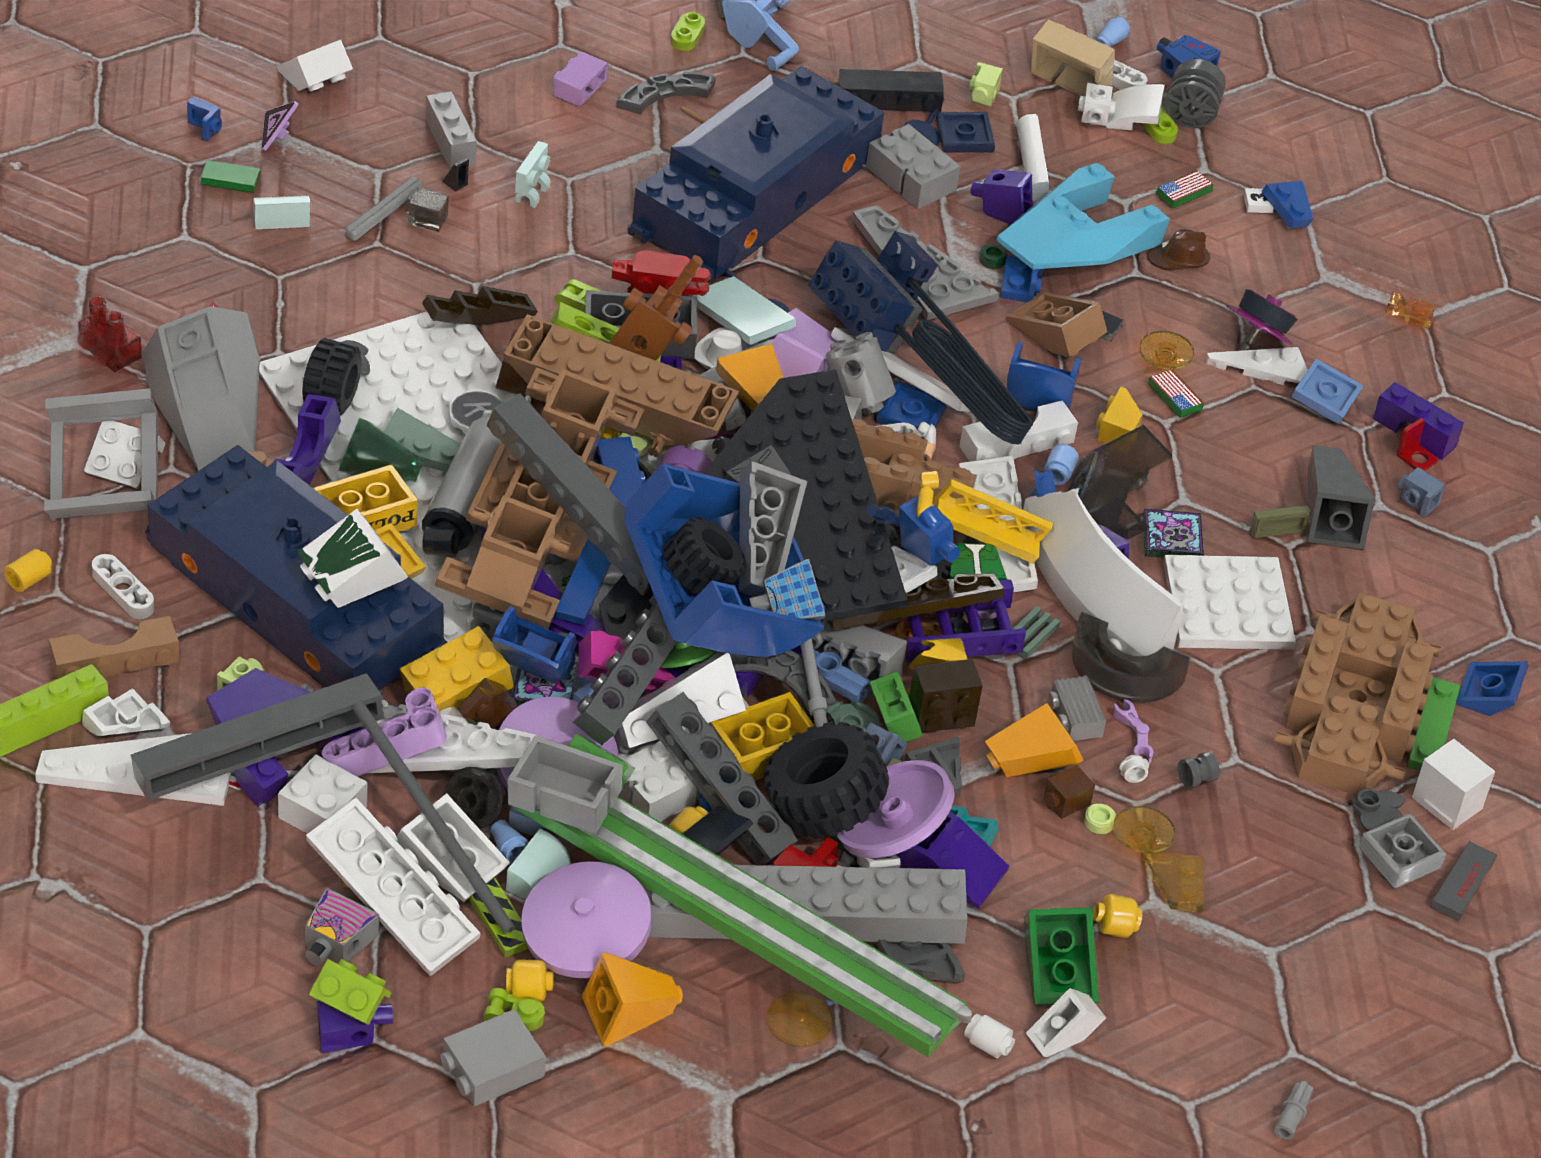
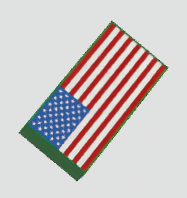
M1195 170L1158 186L1156 194L1171 208H1176L1212 192L1214 184L1198 170Z
M1173 369L1149 377L1148 385L1180 418L1203 409L1204 402Z

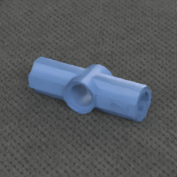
M814 650L817 670L826 680L830 689L855 703H862L871 690L870 680L843 666L842 660L837 654L833 652L820 653Z

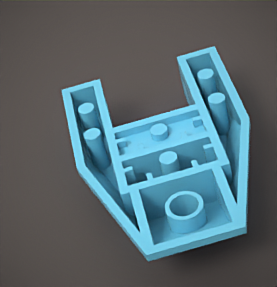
M1094 163L1079 168L1048 192L999 234L996 241L1032 269L1103 265L1161 245L1170 218L1163 214L1159 208L1149 205L1100 223L1094 222L1082 211L1107 203L1115 178L1104 166Z

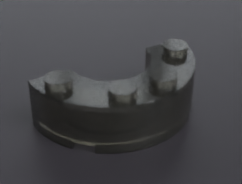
M1081 612L1072 645V660L1078 674L1081 677L1086 675L1089 678L1093 690L1123 703L1124 699L1134 703H1145L1166 698L1183 685L1191 657L1165 646L1158 652L1148 656H1134L1123 653L1115 648L1108 639V622Z

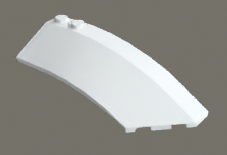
M1079 488L1064 493L1059 491L1048 493L1041 497L1031 496L1026 498L1024 511L1053 523L1052 530L1040 541L1039 558L1036 562L1050 588L1065 609L1110 655L1117 658L1131 672L1137 674L1145 682L1168 667L1184 604L1142 572L1112 543L1085 508L1078 496ZM1035 526L1026 527V529L1035 533L1040 529Z

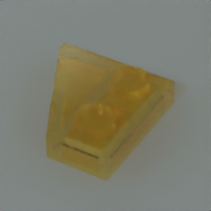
M1144 850L1142 863L1144 866L1149 865L1154 873L1153 880L1158 889L1164 893V898L1169 907L1173 910L1202 913L1204 908L1203 856Z

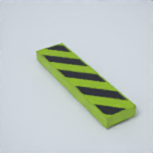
M494 877L487 883V886L514 924L515 929L508 934L503 933L477 893H474L468 899L503 956L507 958L527 950L528 947L523 935L522 919Z

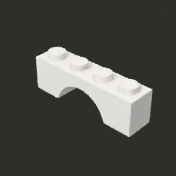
M1062 400L1037 408L1035 422L1019 445L1003 441L992 434L981 422L963 426L959 447L969 462L1011 455L1013 459L1021 456L1052 449L1058 444L1068 445L1074 443L1078 422Z

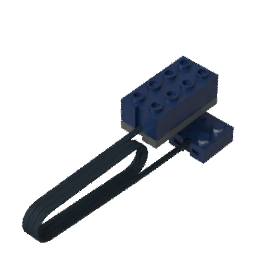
M894 231L877 260L865 248L835 240L808 286L855 337L866 332H872L873 337H877L881 351L892 354L896 353L903 340H905L992 434L1010 444L1019 445L1022 443V440H1024V437L1033 426L1032 419L962 333L921 288L924 282H928L938 264L910 235ZM918 296L949 331L932 321L924 319L918 322L912 331V336L905 330L907 326H913L923 310L916 302Z

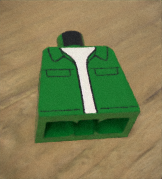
M970 536L965 537L963 543L955 544L960 548V554L955 561L951 562L949 579H954L957 574H995L998 580H1006V573L996 546L980 544L979 540Z

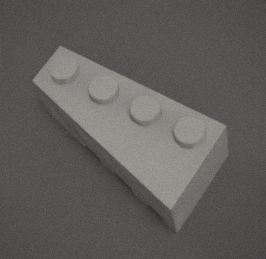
M753 461L740 470L739 546L744 554L746 567L745 572L739 577V592L756 597L766 594L763 580L785 570L807 481Z
M828 621L821 622L824 625V629L812 637L814 650L820 653L833 652L840 656L843 666L870 681L898 671L901 678L907 645L906 640L862 625L853 626L847 630H833ZM871 687L868 696L876 700V697Z

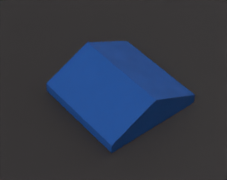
M1528 661L1470 662L1456 701L1457 705L1487 716L1514 706L1529 666Z

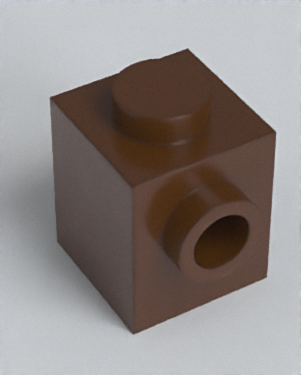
M1075 765L1062 772H1056L1047 779L1043 799L1046 805L1054 810L1062 819L1091 805L1095 784L1078 765Z

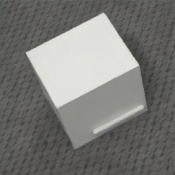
M1452 739L1424 759L1412 798L1451 830H1454L1483 809L1495 771L1458 741Z

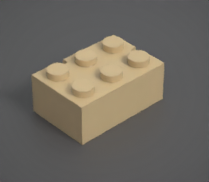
M1048 19L1033 38L1031 73L1051 82L1066 63L1068 64L1067 67L1056 79L1055 84L1075 94L1085 96L1087 83L1105 86L1112 85L1115 49Z

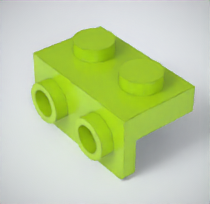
M327 959L309 995L369 1025L383 997L390 998L392 992L384 987L386 981L371 973H368L366 978L357 974L358 967L343 959H340L338 964Z

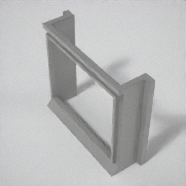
M151 388L45 399V409L51 421L50 500H44V511L48 513L50 520L56 521L58 518L148 510L147 505L158 498V412L152 399ZM141 418V491L63 498L64 425Z

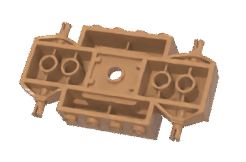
M852 419L879 506H887L899 514V507L919 495L923 472L937 471L939 487L938 489H932L934 491L933 503L934 497L951 479L971 488L975 487L977 475L972 474L969 470L965 468H950L951 466L944 467L937 461H923L928 440L922 439L920 435L915 433L903 434L895 432L887 426L875 427L867 425L860 419ZM954 491L949 495L954 498H964L963 495Z
M1358 592L1357 599H1353L1337 611V614L1316 609L1313 621L1318 623L1313 638L1307 637L1302 654L1307 655V657L1300 658L1296 674L1301 676L1300 679L1294 677L1289 693L1294 695V698H1287L1283 715L1288 716L1285 728L1299 732V734L1294 736L1277 730L1274 743L1291 747L1290 752H1293L1298 778L1353 795L1365 788L1372 789L1381 779L1384 780L1385 776L1403 781L1406 768L1391 765L1386 761L1389 759L1402 763L1404 753H1411L1416 736L1411 735V731L1417 732L1422 715L1417 714V710L1423 711L1428 695L1424 694L1423 690H1429L1434 675L1428 673L1433 656L1438 658L1442 647L1422 639L1423 635L1417 619L1413 617L1414 608ZM1350 698H1358V699L1362 700L1363 703H1362V702H1359V701L1352 700V699H1350Z

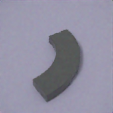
M683 72V75L669 76L668 73L651 76L648 77V81L639 85L635 83L626 89L618 98L616 108L641 115L649 105L667 97L688 95L707 98L715 85L716 76L697 72Z
M791 650L767 657L730 654L735 673H761L781 681L800 699L806 713L810 712L808 706L810 694L804 662L800 655ZM818 672L822 697L826 698L827 706L836 703L832 690Z

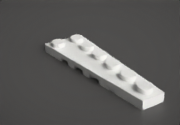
M1012 455L958 464V468H965L972 474L977 475L974 489L1022 509V499L1018 491V479ZM984 504L974 505L979 509L990 508ZM1010 515L1000 516V518L1005 520L1015 519ZM997 548L1006 573V580L1012 579L1013 592L1037 589L1038 578L1035 564Z

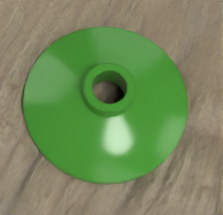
M677 641L675 647L672 648L660 667L674 668L691 665L710 658L717 651Z

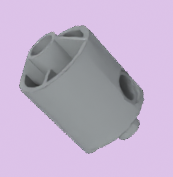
M872 332L860 334L856 337L857 340L846 343V340L837 341L830 345L831 350L825 355L829 370L836 369L844 396L861 398V407L864 415L881 410L884 407L882 401L888 399L896 392L877 337H873Z

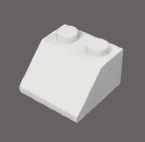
M341 40L276 66L278 71L298 91L308 88L309 92L324 87L323 81L330 79L331 83L346 78L344 73L353 69Z

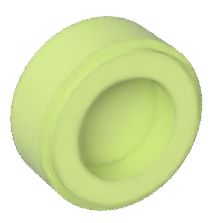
M1093 804L1086 810L1084 824L1093 833H1109L1114 828L1116 813L1105 804Z

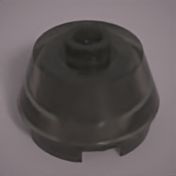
M479 767L460 769L451 777L443 791V796L448 794L479 829L485 828L495 821L506 800V792L501 780L496 775Z

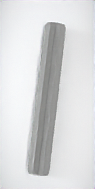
M416 177L409 178L345 228L346 237L352 241L359 239L422 189L421 180H417Z

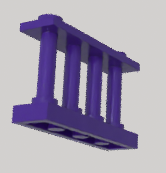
M1012 579L999 580L1004 587L1003 599L993 600L990 603L966 605L959 609H944L932 613L937 614L942 635L924 636L919 615L931 614L923 613L908 616L913 638L907 639L906 662H912L918 655L931 649V647L922 644V640L961 638L967 657L1023 652L1026 630L1025 628L1012 629L1007 608H1011L1014 591ZM995 609L1000 630L983 632L978 611ZM966 612L971 633L954 634L949 613Z

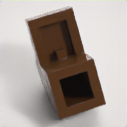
M484 678L465 699L466 701L459 710L464 717L477 722L487 723L491 729L499 730L506 717L518 706L504 685Z

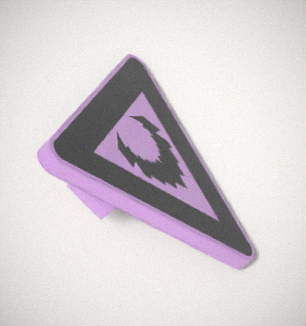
M296 101L266 111L261 143L263 151L269 148L276 137L283 139L289 134V131L285 128L290 125L288 119L298 106Z

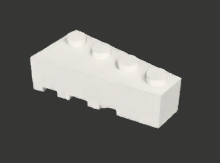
M717 651L710 658L701 663L698 662L680 676L669 680L654 692L640 698L618 729L622 744L631 748L659 739L646 721L657 708L682 692L695 702L699 713L707 723L746 711L730 653Z

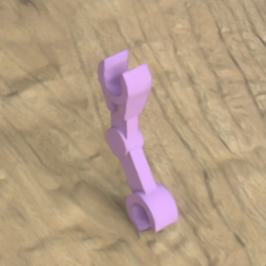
M1124 699L1123 709L1125 711L1121 710L1115 703L1113 709L1114 718L1128 727L1130 726L1135 732L1137 745L1134 747L1133 755H1145L1150 764L1154 751L1148 745L1149 726L1142 723L1138 718L1132 702Z

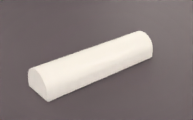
M1029 114L1018 120L1017 130L1024 172L1032 173L1033 201H1038L1049 192V179L1038 116L1036 114Z

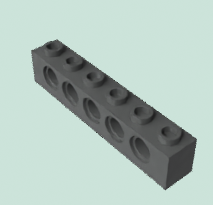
M654 596L649 600L652 604L649 610L644 609L636 619L635 624L638 625L636 630H630L621 641L620 645L623 646L621 652L616 651L607 661L605 666L609 669L606 674L601 673L592 683L591 688L594 691L591 696L586 695L576 707L579 713L573 723L601 746L615 735L677 642L672 639Z
M684 692L653 712L646 723L712 809L719 806L749 818L754 823L737 841L755 865L770 864L789 845L793 846L798 841L794 836L792 828L780 818L772 802L763 796L752 776L743 770L737 762L734 753L726 748L718 737L715 728L706 722L699 713L695 702L689 699ZM682 726L687 728L690 733L685 732ZM701 751L705 752L709 758L703 756ZM720 776H723L728 783L724 782ZM739 800L744 802L747 808L743 807L740 804ZM758 825L762 826L765 829L766 833L761 831Z

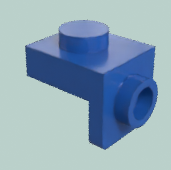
M192 97L187 102L188 123L202 128V140L209 141L214 134L219 133L222 127L220 107L196 97Z

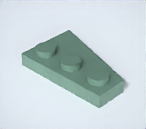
M397 407L377 443V453L447 472L461 444Z

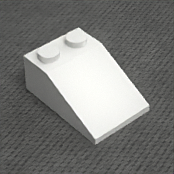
M448 794L433 804L486 884L511 864ZM423 813L400 830L397 835L398 844L404 850L410 849L418 859L420 868L424 872L430 871L441 887L463 902L476 893Z

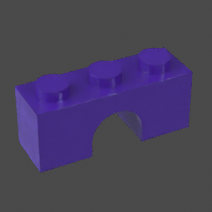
M1394 382L1380 394L1373 419L1396 433L1407 422L1414 423L1423 418L1425 424L1421 434L1420 445L1440 460H1443L1457 447L1464 422Z

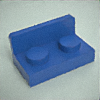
M1007 256L1000 298L1021 302L1032 300L1034 293L1040 294L1042 278L1037 276H1042L1043 269H1032L1018 257Z

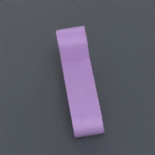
M427 688L415 689L405 698L407 714L378 724L402 760L437 748L447 738L442 716L432 692ZM366 729L333 740L325 745L322 750V756L326 761L339 766L357 777L390 765Z

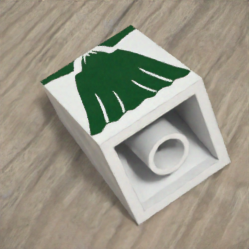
M358 509L297 552L304 561L300 565L303 572L310 581L314 578L318 581L319 584L315 586L317 592L325 602L331 599L338 608L408 578L389 549Z

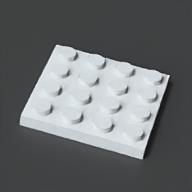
M1164 556L1163 566L1168 592L1184 604L1176 637L1178 648L1294 650L1296 640L1278 557Z

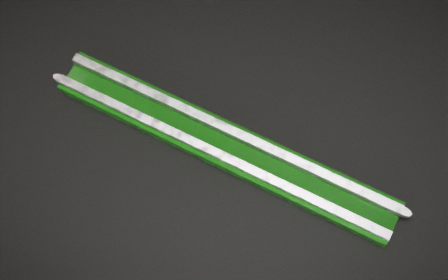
M620 797L616 799L611 810L608 809V815L596 834L541 816L539 809L532 813L513 806L517 811L600 861L627 871L645 888L928 1058L960 1022H971L972 1012L967 1007L968 1003Z

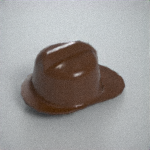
M1188 229L1176 231L1169 241L1162 242L1161 245L1151 248L1147 252L1149 261L1155 266L1164 269L1204 266L1211 259L1210 253L1206 249L1205 233Z

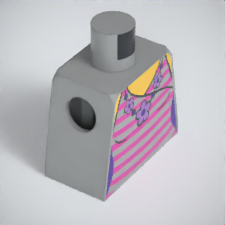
M327 888L305 926V944L309 947L305 952L307 960L316 966L321 965L327 957L336 962H339L340 959L348 962L379 935V914Z

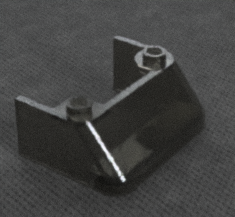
M1142 425L1084 456L1077 466L1068 491L1079 488L1078 496L1097 525L1105 526L1128 540L1146 531L1148 528L1141 518L1125 503L1128 492L1143 488L1148 482L1147 477L1150 469L1172 459L1173 455L1145 425Z

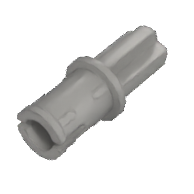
M1301 1081V1083H1296L1289 1099L1284 1101L1281 1106L1282 1114L1274 1127V1133L1283 1140H1292L1294 1138V1133L1300 1120H1303L1307 1115L1306 1107L1314 1091L1313 1087L1308 1085V1082Z

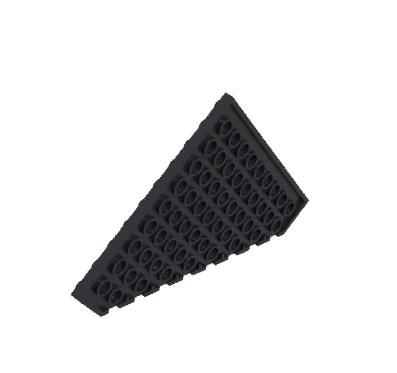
M836 369L780 378L704 474L726 479V472L771 445L791 475L807 481L793 536L804 560L809 559L819 595L825 606V618L821 619V622L907 607L908 598L885 525L878 523L874 517L866 513L869 505H879ZM622 575L599 603V613L604 632L623 639L630 630L635 631L638 627L635 624L638 616L644 609L649 610L652 606L649 600L653 596V591L651 590L642 596L635 587L628 583L626 577Z

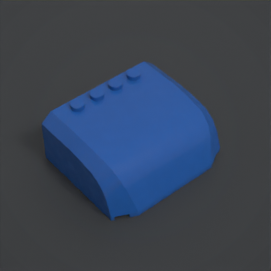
M662 463L626 502L624 523L673 640L730 654L767 657L785 653L800 646L824 629L821 619L806 620L751 607L749 598H753V596L739 592V578L732 585L711 581L699 595H695L685 588L667 567L663 556V547L686 521L692 517H703L706 520L713 521L728 532L739 545L740 483ZM794 536L785 569L804 561Z

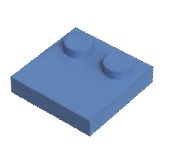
M1315 359L1291 397L1326 418L1340 424L1364 385Z

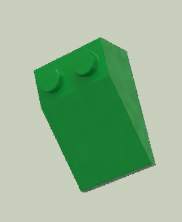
M1092 907L1029 909L1024 916V929L1034 1006L1054 1005L1069 988L1090 996L1094 1003H1099Z

